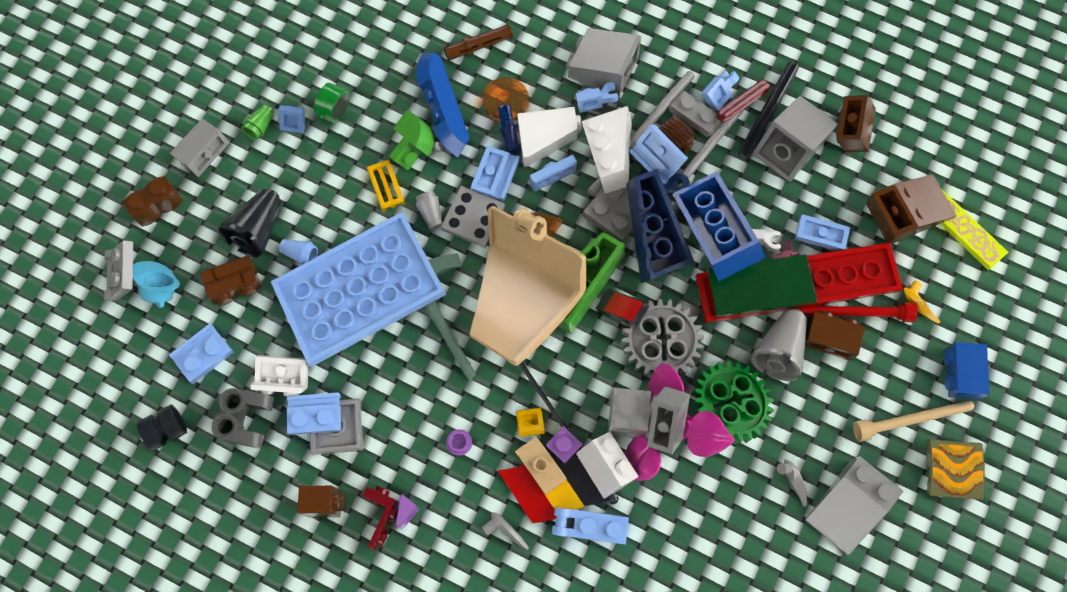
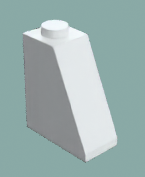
M575 107L517 114L523 166L528 167L577 139V131L581 130L580 115L576 116Z

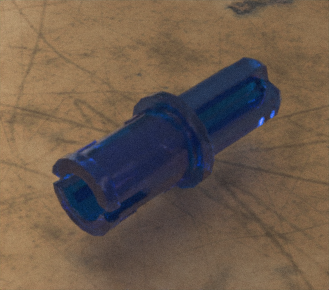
M508 104L498 107L502 127L499 129V132L502 133L505 152L520 151L516 131L518 126H514L511 106Z

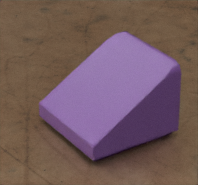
M403 494L400 497L396 525L402 529L407 526L419 511V507Z

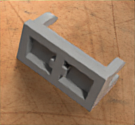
M201 119L170 154L180 161L183 167L199 177L230 142L219 129Z

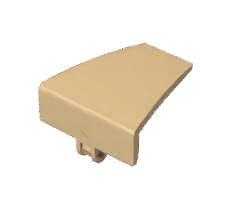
M492 206L488 209L489 251L479 299L470 330V337L517 366L543 343L583 296L586 290V256L548 236L546 220L541 216L535 217L531 215L528 209L520 208L511 216Z

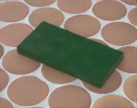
M807 254L761 260L718 281L711 267L707 269L716 318L817 303Z

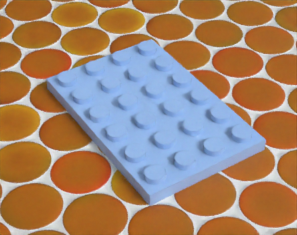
M403 211L271 281L307 364L311 367L446 295Z

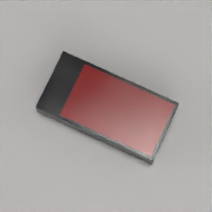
M608 289L595 309L600 314L637 327L649 309V305L639 299Z

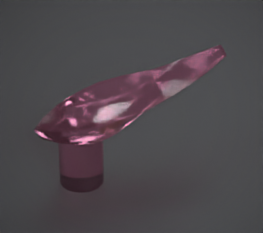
M785 240L782 242L784 251L770 259L797 256L800 253L794 250L792 240Z

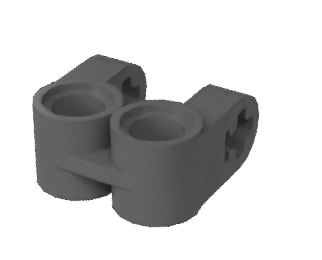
M236 388L225 390L219 397L220 410L218 416L212 422L211 429L213 434L228 443L261 449L265 436L244 430L245 416L251 408L272 411L275 398L266 394ZM240 398L239 405L231 409L232 400ZM232 422L233 428L231 432L224 434L225 425Z

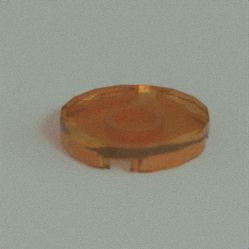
M510 77L496 79L484 90V110L491 119L497 122L508 123V121H517V114L526 113L529 107V93L526 87L516 79Z

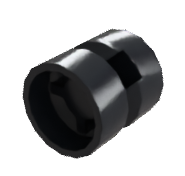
M172 404L157 411L156 417L149 415L136 422L140 437L151 451L166 445L168 439L174 441L187 434L186 424L177 408Z

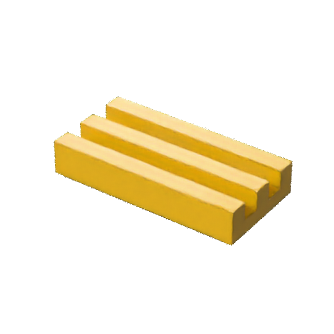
M389 159L366 167L383 212L387 211V208H395L398 204H405ZM387 166L398 196L396 199H393L382 169L383 167ZM375 170L379 172L389 200L385 203L373 172Z

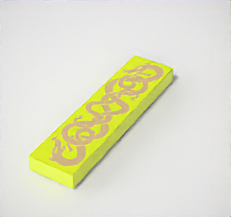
M943 191L957 216L940 225L987 270L991 269L1008 251Z

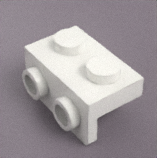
M266 355L255 357V382L250 385V390H258V393L266 395L274 394L275 391L284 392V396H298L299 393L308 388V364L305 358Z

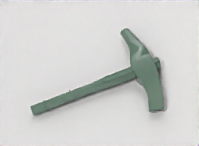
M458 253L443 255L429 260L437 277L449 270L462 267ZM433 301L424 306L468 381L477 377L471 362L466 358L457 339H455L445 322L436 302Z

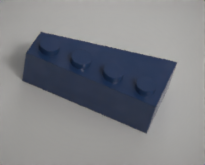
M655 169L636 176L627 182L626 189L641 283L694 263L658 170Z

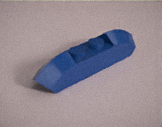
M434 52L421 54L417 63L416 76L418 86L424 91V100L429 105L431 120L435 123L433 129L446 149L456 157H459L470 138L441 57Z

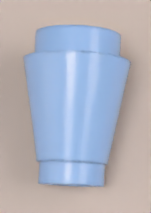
M283 239L279 245V252L303 265L317 257L318 248L312 242Z

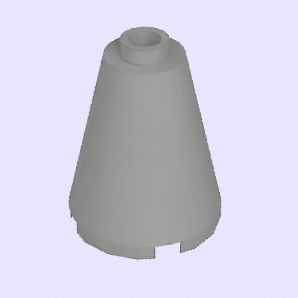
M785 310L753 351L751 357L752 365L761 373H763V370L771 373V378L781 381H794L798 375H801L803 371L807 318L800 310Z

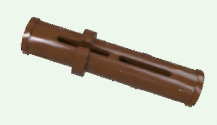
M506 24L471 38L464 37L462 41L443 48L447 60L451 61L466 54L468 56L473 55V52L512 39L513 33L510 25Z

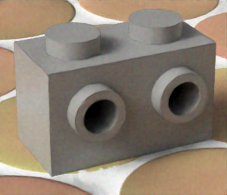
M664 387L658 395H654L651 402L652 415L648 426V447L673 454L683 440L690 394Z

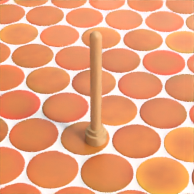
M964 401L875 423L864 419L853 423V431L856 439L859 442L871 440L878 432L971 411L974 409V404L971 401Z

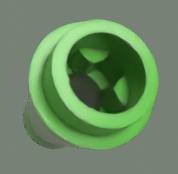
M263 104L260 109L243 121L242 131L254 140L263 137L272 116L275 114L274 110L270 106Z

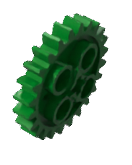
M730 361L723 365L717 362L713 367L710 365L705 372L703 371L698 376L699 379L693 384L697 389L692 391L691 395L697 399L691 405L698 407L694 416L701 411H710L716 414L723 422L727 431L735 439V444H739L742 440L747 443L752 438L755 439L768 428L766 424L772 421L769 415L774 412V409L768 405L774 399L766 396L771 389H763L762 385L765 383V379L758 381L756 379L758 372L751 375L749 373L750 366H746L742 370L740 362H737L733 367ZM736 384L741 387L742 391L736 387ZM713 390H716L719 393L720 397H717L714 394ZM747 395H750V396L752 397V398L742 399L739 403L734 402V401L739 400V399H741L742 397L747 396ZM727 401L731 402L729 404L724 405L721 408H713V406L723 405ZM746 407L750 409L752 414L747 412ZM723 413L729 417L730 421L724 418Z

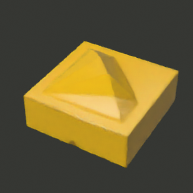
M541 408L516 411L519 437L545 434Z

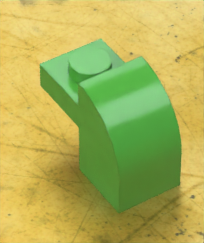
M407 109L393 128L403 138L389 157L409 170L422 152L429 156L433 149L435 138L432 128Z

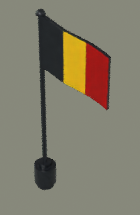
M522 361L519 366L559 425L561 427L564 426L571 433ZM550 453V456L567 480L547 495L524 464L515 468L497 470L532 523L556 519L557 516L554 515L555 507L579 509L610 501L611 504H616L619 501V497H615L614 494L605 499L602 497L576 453L565 464L554 453Z

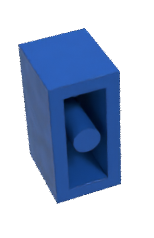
M955 342L947 347L944 352V363L947 365L945 388L948 390V398L980 400L990 395L987 344Z

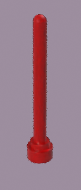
M903 302L902 305L897 307L805 306L794 308L800 310L805 316H812L815 312L826 311L833 314V316L897 317L898 320L907 323H914L917 318L916 304L910 302Z

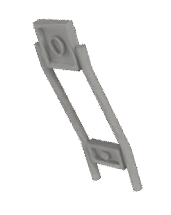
M692 71L686 72L630 139L631 149L636 145V142L650 125L655 124L664 111L669 108L671 113L704 136L710 137L681 173L688 178L692 176L719 140L744 112L742 110L726 123H721L720 120H717V113L686 91L682 92L695 77ZM599 177L588 189V193L591 196H595V198L583 211L582 216L609 236L623 242L633 230L627 189L622 188L605 194ZM668 195L669 200L671 202L674 196Z

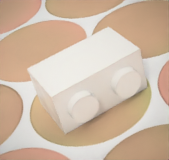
M611 432L592 440L576 453L604 499L638 477Z

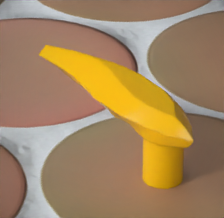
M913 281L910 288H904L906 299L908 302L916 304L919 313L936 323L941 322L919 296L918 293L922 288V284L919 281Z

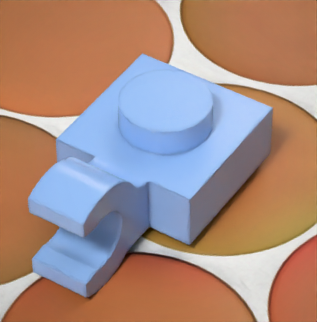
M723 71L701 93L713 111L721 109L732 96L729 89L739 80L735 71L730 75L727 71Z
M606 83L602 90H599V87L595 89L587 88L576 93L579 113L601 108L603 103L618 101L617 93L608 94L609 91L615 90V83Z

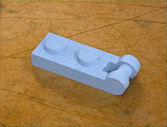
M555 507L554 515L557 517L556 524L552 527L553 535L626 545L629 517ZM567 517L575 518L573 528L566 527Z

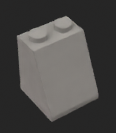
M588 28L585 35H580L578 38L575 55L571 54L566 64V67L569 68L568 78L592 88L599 87V90H602L606 83L614 82L615 90L609 91L608 94L617 93L618 97H620L637 62L642 36Z
M799 96L772 122L752 154L791 182L827 141L838 126V123Z

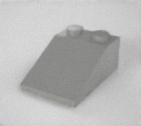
M859 456L850 460L806 517L805 521L842 552L849 555L889 512L904 491Z

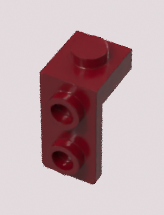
M377 485L374 490L366 487L362 497L385 507L384 513L367 547L374 551L378 547L382 548L388 536V532H386L389 522L393 523L395 521L399 508L397 507L399 502L388 496L390 491Z

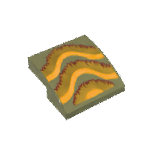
M928 439L926 465L929 467L927 494L930 496L983 500L985 483L983 444Z

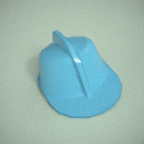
M142 261L133 265V279L137 284L141 299L152 302L159 308H163L165 302L171 300L175 289L179 287V281L169 268L160 263Z

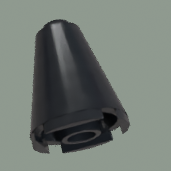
M261 189L221 224L218 229L220 237L229 246L232 243L239 246L238 252L249 257H260L265 252L281 206L279 194L272 189Z

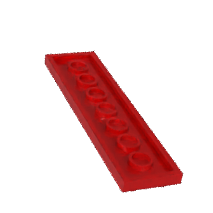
M890 243L807 256L817 303L806 306L896 293L903 290ZM707 272L698 273L695 276L705 324L798 308L792 307L716 318Z

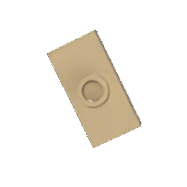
M537 436L515 451L546 495L567 480Z

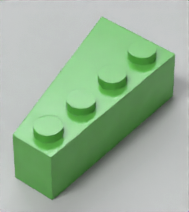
M604 232L580 252L586 256V290L573 309L558 325L559 328L569 334H572L625 257L624 244Z

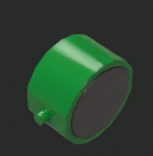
M326 83L316 96L313 106L314 114L320 120L325 119L331 123H337L348 108L350 101L349 92L344 87L340 88L332 83Z

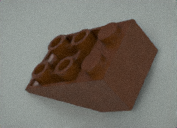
M933 174L888 186L872 193L866 202L886 242L890 244L906 239L957 216Z

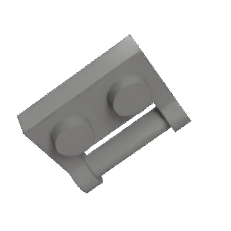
M123 240L113 250L105 251V260H107V290L104 291V300H120L132 290L133 242Z

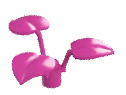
M666 363L660 364L649 380L647 391H651L650 403L654 395H658L664 387L684 392V385L679 374L672 366ZM701 411L692 418L687 413L683 440L688 438V449L694 455L709 457L718 454L735 441L716 414L710 411ZM645 436L635 437L629 443L625 452L626 458L638 475L633 481L649 480L659 472L661 467L659 451L647 446L648 438Z

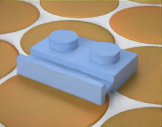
M655 124L650 125L638 139L636 145L629 150L649 172L655 169L658 170L663 185L668 182V179L688 159Z
M487 146L471 185V190L504 202L519 164L520 156H513L508 152Z
M209 323L169 354V356L174 360L188 381L194 384L234 352L214 326Z
M340 393L287 396V434L298 435L341 431Z

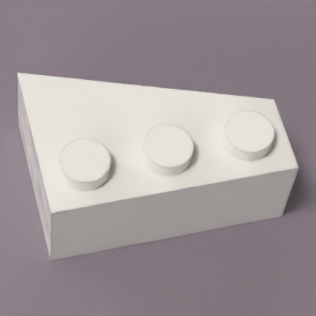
M628 106L582 121L605 194L625 188L626 183L629 182V150L631 147L630 132L632 122Z

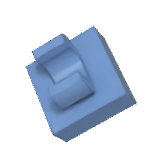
M280 105L278 109L280 130L304 133L306 129L304 107Z

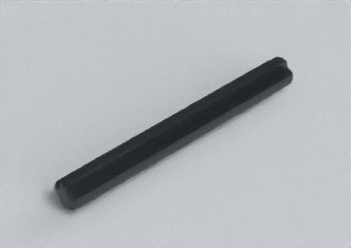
M793 61L787 63L738 152L739 157L745 160L750 159L799 69L798 63Z

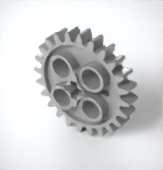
M659 299L657 306H654L652 301L649 300V309L637 327L625 323L629 328H624L622 334L628 337L623 338L621 344L628 345V347L624 349L623 354H631L628 363L636 361L635 371L640 368L645 369L644 377L649 372L654 373L656 368L662 363L672 366L677 373L680 371L685 375L688 372L686 366L692 369L695 366L692 359L699 360L701 357L696 351H701L704 348V345L698 343L704 339V335L697 334L701 330L702 325H694L697 316L689 318V308L684 312L680 310L682 303L672 307L671 299H669L667 305H663L662 300ZM659 318L663 319V338L667 340L664 345L666 361L662 360V341L658 339L661 333ZM650 323L655 327V331L648 333L643 329L642 325ZM668 323H677L680 326V330L676 332L670 330ZM673 346L679 347L682 350V355H672L670 348ZM649 347L655 349L657 356L653 358L648 357L644 349Z

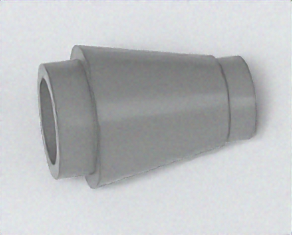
M433 191L418 195L415 205L428 228L435 229L442 226L438 196H435Z

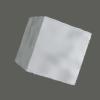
M623 388L613 389L610 398L608 432H611L612 436L635 438L647 434L651 391Z

